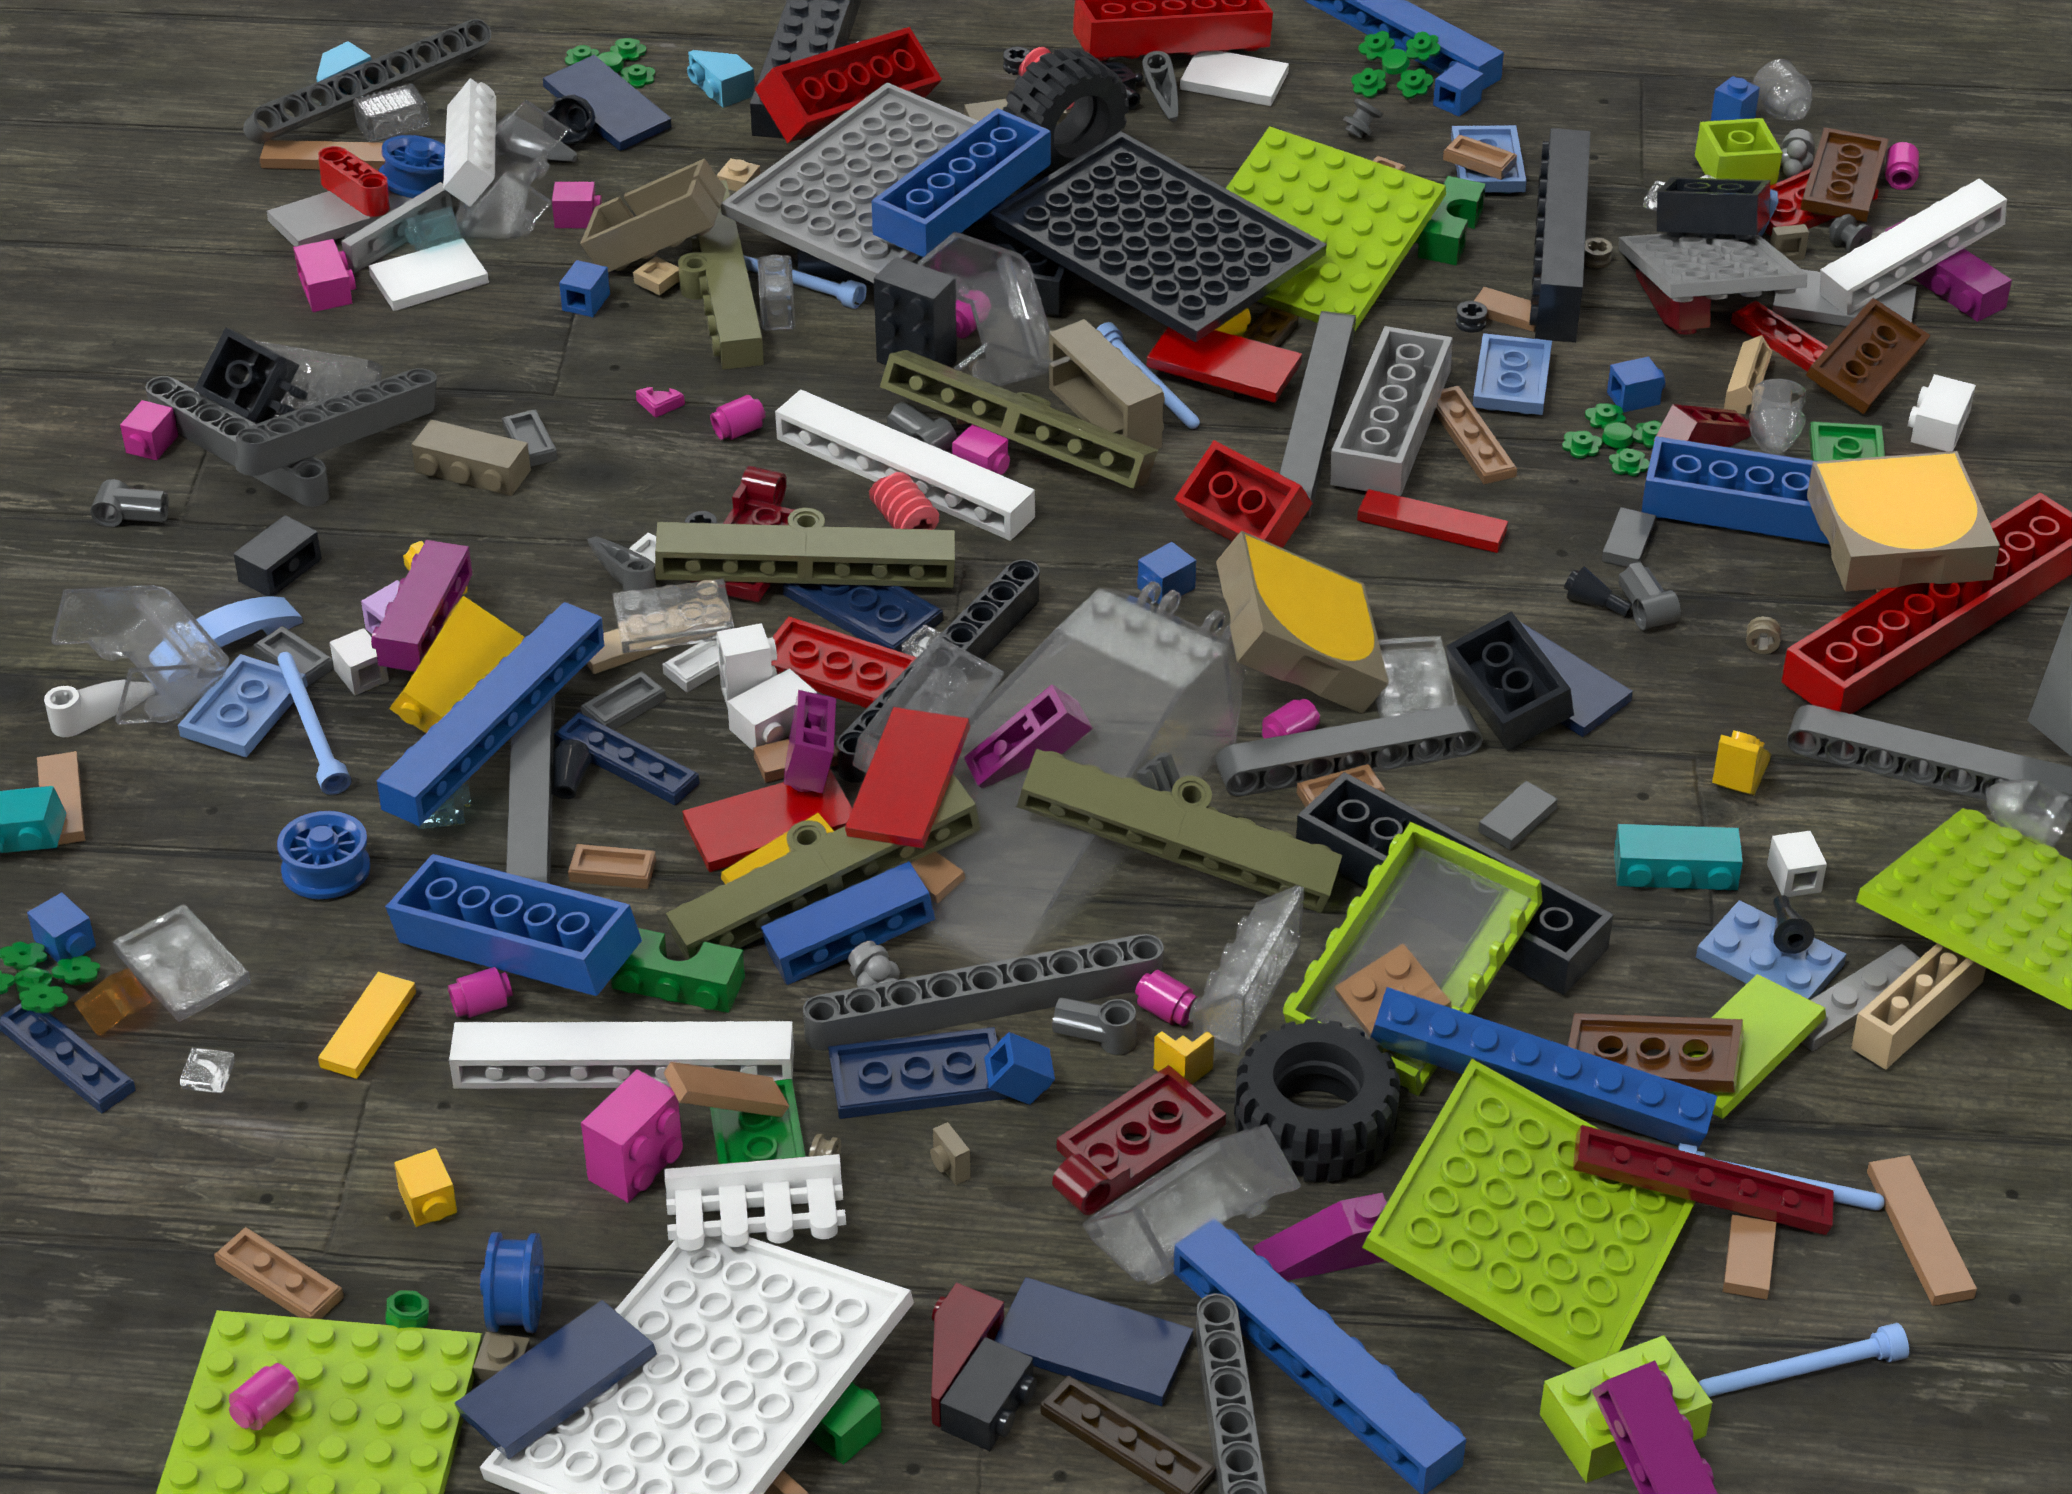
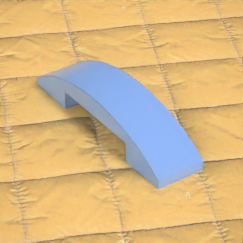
M258 597L238 601L213 610L177 631L150 656L151 663L170 683L203 668L201 656L258 630L263 629L269 635L281 626L290 629L303 623L301 615L284 597Z

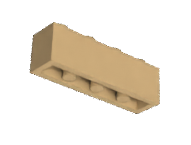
M1937 943L1858 1013L1851 1049L1886 1070L1983 982L1986 967Z

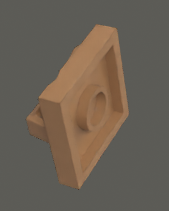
M1404 943L1334 987L1336 996L1369 1037L1371 1036L1386 987L1450 1008L1452 1007L1450 999L1438 987ZM1383 1048V1053L1389 1051L1388 1049Z

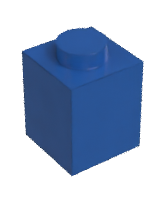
M1457 62L1435 78L1433 106L1460 117L1481 101L1484 73Z
M1735 76L1729 78L1715 89L1711 121L1754 119L1760 87L1747 82L1743 78Z
M576 260L559 283L562 310L594 317L610 295L608 267Z
M1649 356L1610 365L1607 393L1614 403L1623 409V413L1660 405L1662 389L1665 388V377L1662 370L1656 367Z
M1170 542L1138 560V589L1161 607L1195 589L1196 560L1175 543Z
M62 892L27 912L34 941L43 944L45 951L57 963L61 959L71 960L73 957L81 956L96 946L90 918Z
M1008 1032L984 1057L989 1089L1029 1105L1043 1091H1046L1055 1080L1050 1048L1011 1032Z

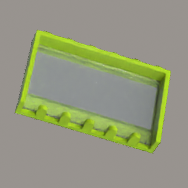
M1410 822L1403 834L1398 833L1393 838L1388 851L1389 855L1383 864L1376 865L1368 879V886L1361 897L1356 896L1350 903L1347 918L1340 929L1335 928L1330 933L1326 942V950L1319 960L1311 962L1305 973L1304 983L1298 992H1292L1287 998L1283 1007L1286 1023L1295 1021L1296 1025L1304 1024L1306 1019H1318V1023L1329 1024L1330 1020L1341 1022L1344 1028L1351 1029L1353 1026L1363 1031L1365 1038L1369 1040L1370 1037L1336 996L1334 987L1402 943H1404L1438 987L1450 999L1451 1008L1471 1014L1543 902L1541 881ZM1391 1050L1387 1051L1396 1065L1395 1070L1399 1074L1400 1085L1408 1088L1410 1093L1419 1096L1437 1066Z

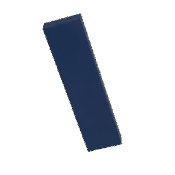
M581 713L575 715L554 733L555 744L559 745L560 742L568 739L583 742L589 748V754L592 758L591 763L674 806L700 784L697 772Z
M20 1003L0 1016L1 1032L101 1114L136 1091L134 1081L50 1012L36 1013L23 1009Z

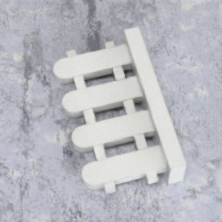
M839 1154L665 1169L667 1215H676V1224L667 1225L668 1240H677L678 1247L685 1251L700 1249L704 1245V1237L722 1236V1242L726 1246L739 1247L748 1242L749 1233L766 1232L767 1239L771 1242L784 1243L792 1239L794 1229L811 1228V1234L815 1238L829 1239L837 1234V1226L846 1225L845 1210H836L835 1201L843 1200ZM808 1203L809 1213L792 1214V1204ZM764 1207V1217L747 1218V1208ZM720 1211L721 1220L703 1222V1212Z

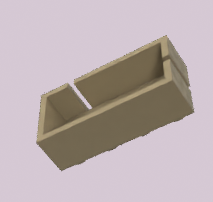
M704 158L625 193L624 199L636 214L635 217L620 196L596 206L580 244L594 264L608 267V272L612 270L621 271L635 260L640 258L648 259L654 256L658 250L668 246L676 247L688 237L695 234L703 235L709 232L715 225L726 188Z
M1085 319L1050 332L1049 358L1054 362L1049 363V389L1082 420L1154 449L1162 448V432L1164 430L1163 404L1165 402L1162 388L1151 381L1138 366H1135L1123 355L1119 348L1114 347L1099 330H1096Z

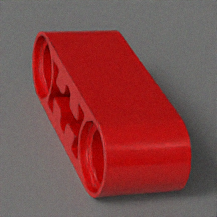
M329 146L319 151L321 185L366 216L378 217L389 212L388 181L385 175L343 147Z

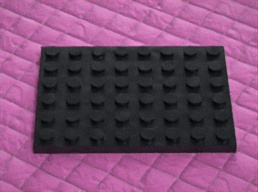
M1122 131L989 212L988 217L990 225L1194 342H1198L1324 257L1327 248L1326 243Z

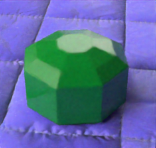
M400 1290L387 1298L385 1323L387 1325H392L399 1329L407 1327L423 1328L428 1324L429 1299L417 1291Z

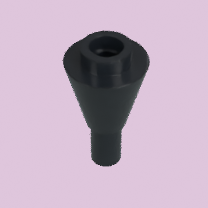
M1585 566L1580 571L1574 569L1564 585V589L1568 591L1567 599L1599 607H1607L1624 617L1628 615L1632 608L1631 603L1614 595Z
M1777 896L1773 901L1777 913L1773 935L1774 944L1784 953H1800L1812 944L1815 936L1814 929L1807 920L1792 908L1787 896Z

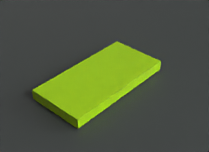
M1756 974L1712 1017L1743 1019L1744 1026L1735 1093L1707 1092L1717 1096L1713 1114L1722 1119L1726 1117L1826 1019V1008ZM1693 1051L1688 1056L1700 1057L1705 1052Z

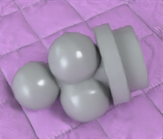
M1794 129L1783 139L1781 150L1783 153L1780 165L1783 166V172L1787 178L1808 170L1813 165L1814 158L1812 154L1815 150V142L1809 131Z
M874 941L861 943L852 950L848 957V962L851 965L850 971L857 979L858 987L899 979L900 970L898 965L893 961H889L886 949L881 945H876Z

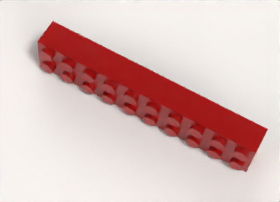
M2041 492L1990 523L2000 545L1993 580L1947 584L1916 583L1894 588H1884L1787 648L1781 683L1814 706L1848 714L1856 712L2071 575L2072 512Z

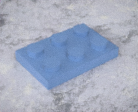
M1516 125L1452 126V141L1458 135H1463L1517 154L1516 165L1502 180L1455 164L1457 178L1485 183V192H1501L1504 194L1525 192L1526 176Z
M1483 333L1473 396L1474 408L1543 415L1552 341Z
M240 654L178 724L180 737L247 758L294 702L280 666ZM300 673V676L306 688L308 686L306 674Z
M1739 900L1698 945L1696 958L1746 984L1756 974H1759L1811 1000L1819 995L1842 969L1847 954L1814 938L1812 944L1806 950L1800 953H1784L1775 946L1773 941L1776 918Z

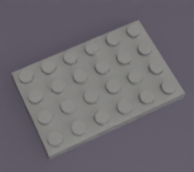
M1666 233L1619 237V251L1667 296L1676 302L1692 301L1693 296H1706L1708 299L1715 300L1725 299L1728 297V294L1740 293V295L1745 297H1756L1762 295V291L1774 290L1777 294H1792L1796 292L1797 288H1807L1808 274L1760 235H1754L1752 239L1747 240L1734 239L1733 234H1720L1718 238H1702L1700 233H1687L1683 237H1669Z

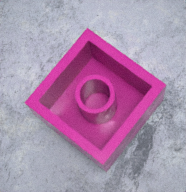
M638 1069L581 1122L588 1180L627 1203L640 1191L646 1190L653 1182L654 1177L668 1163H673L683 1149L679 1102L672 1088Z

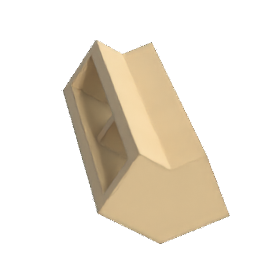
M1762 335L1743 342L1726 392L1724 409L1746 414L1748 405L1756 403L1772 354V350Z

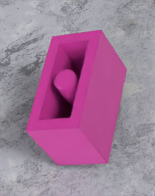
M334 239L294 247L298 276L312 312L353 304L351 290L356 289L354 275L351 269L348 270L344 250L338 252Z

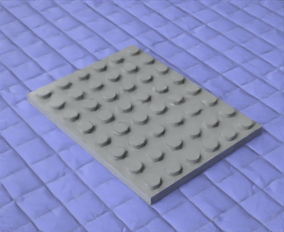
M886 83L721 203V214L874 283V277L895 257L912 262L919 255L873 235L871 200L979 121L895 85Z

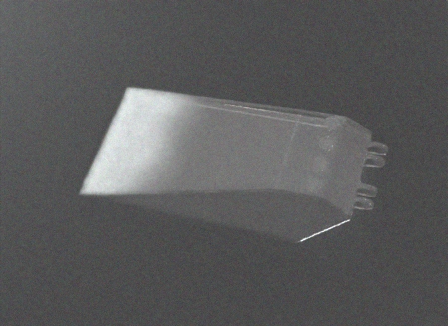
M1151 581L1142 589L1139 598L1120 590L1098 588L967 717L970 722V730L953 774L976 803L981 830L937 851L941 856L962 869L965 878L938 903L931 899L935 920L911 931L977 965L1038 954L1048 946L1140 850L1017 808L1016 806L1029 769L982 789L977 785L963 757L1053 684L1078 700L1093 727L1089 733L1061 754L1066 759L1082 765H1094L1105 773L1120 778H1132L1139 782L1136 772L1159 753L1166 752L1171 753L1180 778L1192 775L1207 781L1218 770L1215 758L1219 751L1226 746L1236 744L1246 669L1245 665L1237 662L1230 623L1226 626L1222 637L1216 634L1224 622L1223 612L1218 610L1212 611L1205 618L1202 627H1199L1173 615V612L1178 609L1182 598L1179 592L1171 590L1162 597L1158 608L1153 606L1160 597L1162 589L1160 584ZM1152 772V775H1153L1154 780H1155V782H1156L1157 788L1159 789L1158 784H1157V781H1156V779H1155V776H1154V774H1153V772Z

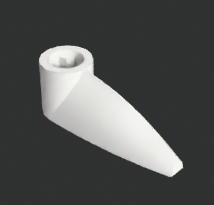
M116 680L80 690L70 686H59L47 692L44 702L52 732L56 736L71 737L117 715L148 696L154 690L150 681Z

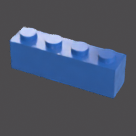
M910 861L859 884L852 885L832 896L816 901L789 915L778 918L761 926L768 954L786 985H789L847 959L852 950L863 942L874 941L876 945H879L935 920L930 894Z

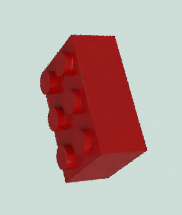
M1213 440L1174 498L1187 518L1230 541H1233L1242 530L1281 548L1285 546L1313 504L1302 485Z

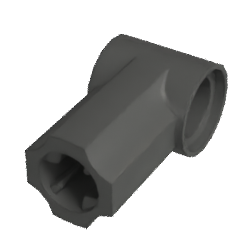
M904 401L894 405L892 412L887 416L888 427L943 451L952 448V442L957 439L956 432L949 421L944 418H938L933 421L914 406Z
M106 480L98 490L91 506L90 514L96 523L105 527H115L122 520L165 523L169 507L168 492L130 489L120 480Z
M1641 562L1633 563L1624 572L1619 574L1618 584L1632 603L1633 616L1641 630L1680 621L1681 608L1676 593L1673 590L1664 591L1648 567H1644Z
M1064 997L1059 998L1052 1022L1054 1033L1098 1041L1107 1053L1113 1055L1127 1054L1136 1047V1010L1129 1001L1113 999L1098 1005Z

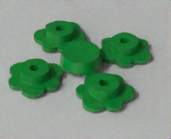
M1386 31L1365 36V42L1361 43L1358 48L1360 54L1366 55L1370 61H1374L1377 58L1382 59L1383 70L1373 71L1372 68H1366L1362 73L1355 74L1351 78L1355 94L1360 95L1363 93V96L1366 98L1375 97L1378 91L1384 90L1386 87L1384 81L1386 79L1385 72L1391 75L1402 73L1401 81L1397 83V89L1402 91L1405 98L1412 99L1417 94L1420 96L1427 94V88L1431 87L1434 83L1433 76L1426 74L1424 69H1417L1416 71L1406 69L1409 67L1410 60L1419 58L1420 61L1424 62L1430 56H1436L1440 53L1441 48L1438 44V36H1429L1424 31L1415 34L1414 39H1409L1406 42V47L1408 48L1406 53L1401 49H1392L1395 46V41L1390 39L1389 33Z
M618 39L615 45L610 47V52H604L600 55L597 49H591L587 45H579L566 52V65L570 66L595 55L616 73L621 71L622 78L635 89L654 82L655 69L634 64L623 68V61L628 59L632 61L638 60L640 55H644L647 52L646 46L640 44V41L637 39Z
M1599 403L1596 404L1595 408H1588L1585 411V418L1590 420L1592 427H1602L1604 429L1602 439L1598 436H1593L1588 431L1567 432L1564 435L1562 448L1565 451H1570L1573 457L1581 459L1587 455L1596 456L1604 442L1608 446L1618 448L1616 454L1609 456L1612 471L1616 474L1627 473L1630 476H1638L1640 472L1648 470L1650 461L1645 459L1643 452L1625 447L1631 445L1634 440L1635 442L1643 443L1647 448H1653L1654 439L1663 423L1656 420L1638 423L1636 430L1633 432L1630 426L1624 424L1626 417L1622 415L1623 409L1620 406Z
M15 942L12 946L0 949V958L3 959L4 965L12 966L14 969L22 971L13 976L7 973L2 974L0 970V995L8 992V987L15 983L17 991L20 992L19 999L23 1009L36 1013H49L54 1011L56 1007H61L68 1003V996L63 993L62 987H51L52 976L57 979H64L70 985H82L97 979L100 964L91 962V959L87 956L73 957L71 960L61 959L58 961V966L52 968L51 974L46 970L35 967L37 962H44L47 959L43 944Z

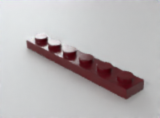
M1581 1125L1576 1134L1573 1170L1827 1235L1832 1227L1834 1190Z

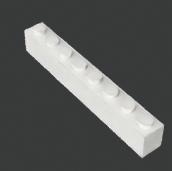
M799 390L775 411L778 440L874 482L896 472L909 474L913 482L917 484L926 498L930 500L933 507L1009 541L1035 518L1034 489L806 391Z
M792 1021L455 1022L449 1063L454 1089L618 1088L636 1069L671 1088L664 1075V1071L670 1062L773 1077L774 1081L793 1077Z

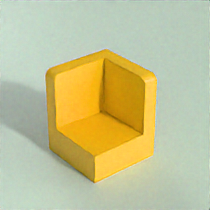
M1162 1031L1154 1037L1153 1068L1159 1072L1169 1065L1189 1083L1194 1084L1213 1069L1214 1036L1208 1031L1193 1042L1183 1035L1175 1041Z

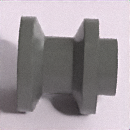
M1355 98L1353 103L1357 109L1353 116L1344 117L1343 121L1347 124L1345 130L1362 139L1364 134L1370 137L1373 133L1369 127L1373 118H1381L1383 113L1363 100Z
M1845 214L1842 217L1836 218L1829 229L1830 242L1836 246H1841L1845 243L1846 251L1850 253L1855 248L1871 241L1873 230L1867 224H1861L1857 227L1856 218L1850 214Z

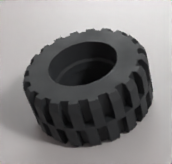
M1078 48L1054 50V54L1046 53L1040 56V60L1037 63L1032 62L1029 64L1023 76L1019 75L1014 83L1016 85L1013 91L1009 90L1006 97L1007 107H1003V111L1051 131V164L1040 172L1045 177L1119 133L1121 129H1125L1127 122L1125 114L1129 111L1127 90L1125 85L1122 84V79L1093 55ZM1075 102L1067 117L1056 126L1063 112Z
M1306 1019L1304 1024L1296 1025L1295 1021L1281 1025L1279 1031L1273 1028L1260 1036V1042L1254 1041L1247 1048L1245 1056L1239 1062L1234 1106L1237 1134L1243 1139V1145L1253 1156L1258 1154V1161L1269 1169L1273 1166L1278 1168L1280 1175L1292 1178L1293 1175L1302 1176L1303 1181L1316 1182V1178H1327V1182L1337 1181L1342 1178L1343 1174L1347 1173L1352 1177L1364 1171L1365 1164L1369 1167L1374 1165L1382 1158V1153L1388 1150L1393 1142L1400 1095V1078L1395 1070L1396 1065L1387 1052L1383 1053V1047L1371 1037L1368 1040L1365 1038L1363 1031L1353 1026L1351 1029L1344 1028L1341 1022L1330 1020L1329 1024L1318 1023V1019ZM1315 1090L1334 1094L1348 1103L1333 1109L1316 1110L1296 1105L1286 1099V1097L1301 1091Z

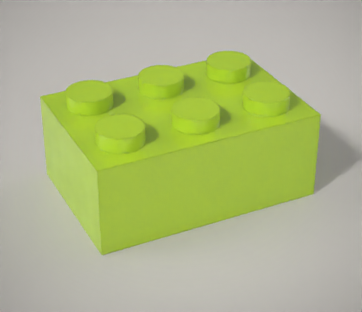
M1664 1335L1544 1381L1540 1416L1586 1483L1627 1467L1592 1393V1389L1610 1378L1654 1360L1659 1369L1665 1372L1672 1384V1397L1680 1414H1683L1691 1424L1693 1430L1692 1440L1695 1441L1706 1436L1713 1402Z

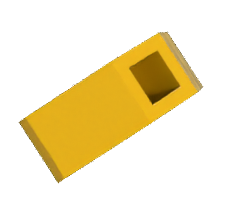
M1734 730L1731 737L1721 735L1712 783L1755 796L1771 758V753L1763 748L1764 742H1761L1755 736Z

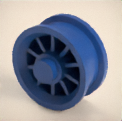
M416 135L395 136L383 143L381 153L385 159V164L379 168V172L387 177L389 191L401 196L414 198L440 182L443 183L445 145L443 143Z
M336 811L309 813L287 824L280 832L277 840L278 853L283 861L281 874L284 884L292 892L312 899L335 898L357 889L367 879L371 868L370 858L365 850L367 834L363 824L351 815Z
M501 1232L491 1233L486 1250L485 1266L481 1271L480 1292L483 1296L484 1319L488 1332H497L500 1326H524L526 1333H535L537 1331L542 1307L544 1281L543 1246L539 1233H530L527 1240L503 1239Z

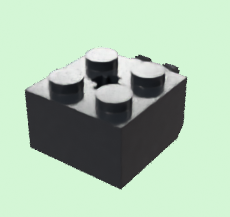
M225 327L193 389L255 423L272 419L276 411L282 414L295 411V408L281 403L287 391L290 395L306 400L309 394L291 384L300 367L299 364Z

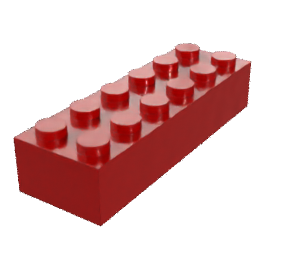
M1075 0L1073 33L1084 51L1100 61L1117 56L1134 59L1153 51H1162L1168 55L1170 53L1196 55L1200 51L1215 50L1228 52L1231 49L1257 51L1259 48L1270 47L1273 11L1265 0Z
M907 27L774 67L755 87V91L786 142L791 143L817 134L886 83L925 98L942 81V78L911 28Z

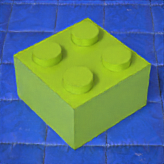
M1763 118L1700 122L1695 157L1705 175L1718 179L1770 180V186L1777 183L1783 152Z

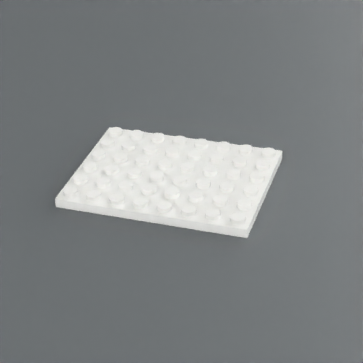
M722 1236L704 1237V1245L694 1251L680 1249L677 1240H674L615 1309L617 1313L654 1343L657 1355L509 1460L499 1450L495 1449L480 1466L483 1478L486 1481L520 1494H764L913 1305L914 1301L911 1290L750 1237L746 1244L739 1247L726 1246L722 1242Z

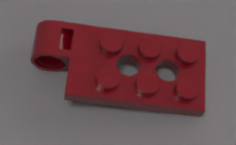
M748 466L742 476L741 484L732 496L733 508L723 524L788 526V517L794 509L781 507L787 488L786 475L776 471ZM690 580L691 587L754 602H760L771 584L767 582Z
M1168 1065L1057 1138L1056 1150L1066 1160L1056 1170L1052 1185L1081 1213L1091 1215L1226 1125V1113ZM1158 1113H1172L1176 1117L1170 1120H1162L1155 1115ZM1126 1134H1140L1144 1138L1139 1141H1129L1123 1136Z

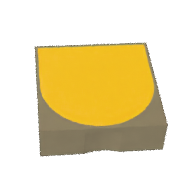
M1957 451L1812 463L1807 498L1820 530L1830 543L1831 558L1845 591L1894 588L1916 583L1947 584L1993 580L2000 545Z
M1241 530L1216 561L1223 597L1230 612V630L1237 662L1279 680L1302 686L1320 697L1363 714L1389 684L1364 583Z

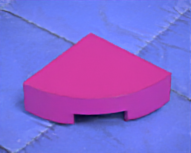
M653 387L636 391V401L655 418L685 405L684 395L669 388V392L653 391Z

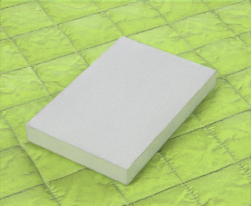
M1216 50L1200 51L1193 56L1180 79V89L1271 106L1288 75L1289 63Z
M463 238L369 265L370 276L393 311L489 283L488 273Z

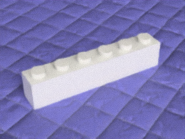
M471 78L447 106L443 189L469 207L473 205L494 180L496 134L495 93L488 85L482 82L478 84Z
M1977 179L1820 269V295L1846 316L1868 304L1872 298L1877 299L2005 225L2007 199L1981 179Z

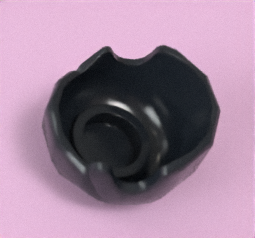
M575 94L557 98L554 100L552 107L543 115L544 130L565 145L578 144L587 139L594 129L596 119L594 109L586 99Z

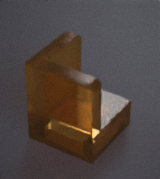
M130 968L109 975L74 1004L96 1035L100 1036L125 1017L144 1009L153 1000Z

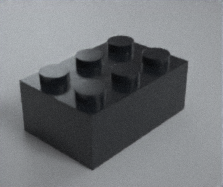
M1671 177L1657 191V232H1667L1666 235L1669 237H1683L1687 233H1700L1702 238H1718L1720 234H1733L1734 239L1747 240L1752 239L1754 235H1758L1770 220V180Z
M895 257L874 277L876 361L886 365L890 353L908 350L940 364L952 367L957 362L956 278Z
M1512 611L1445 646L1450 674L1507 751L1574 716L1571 688Z

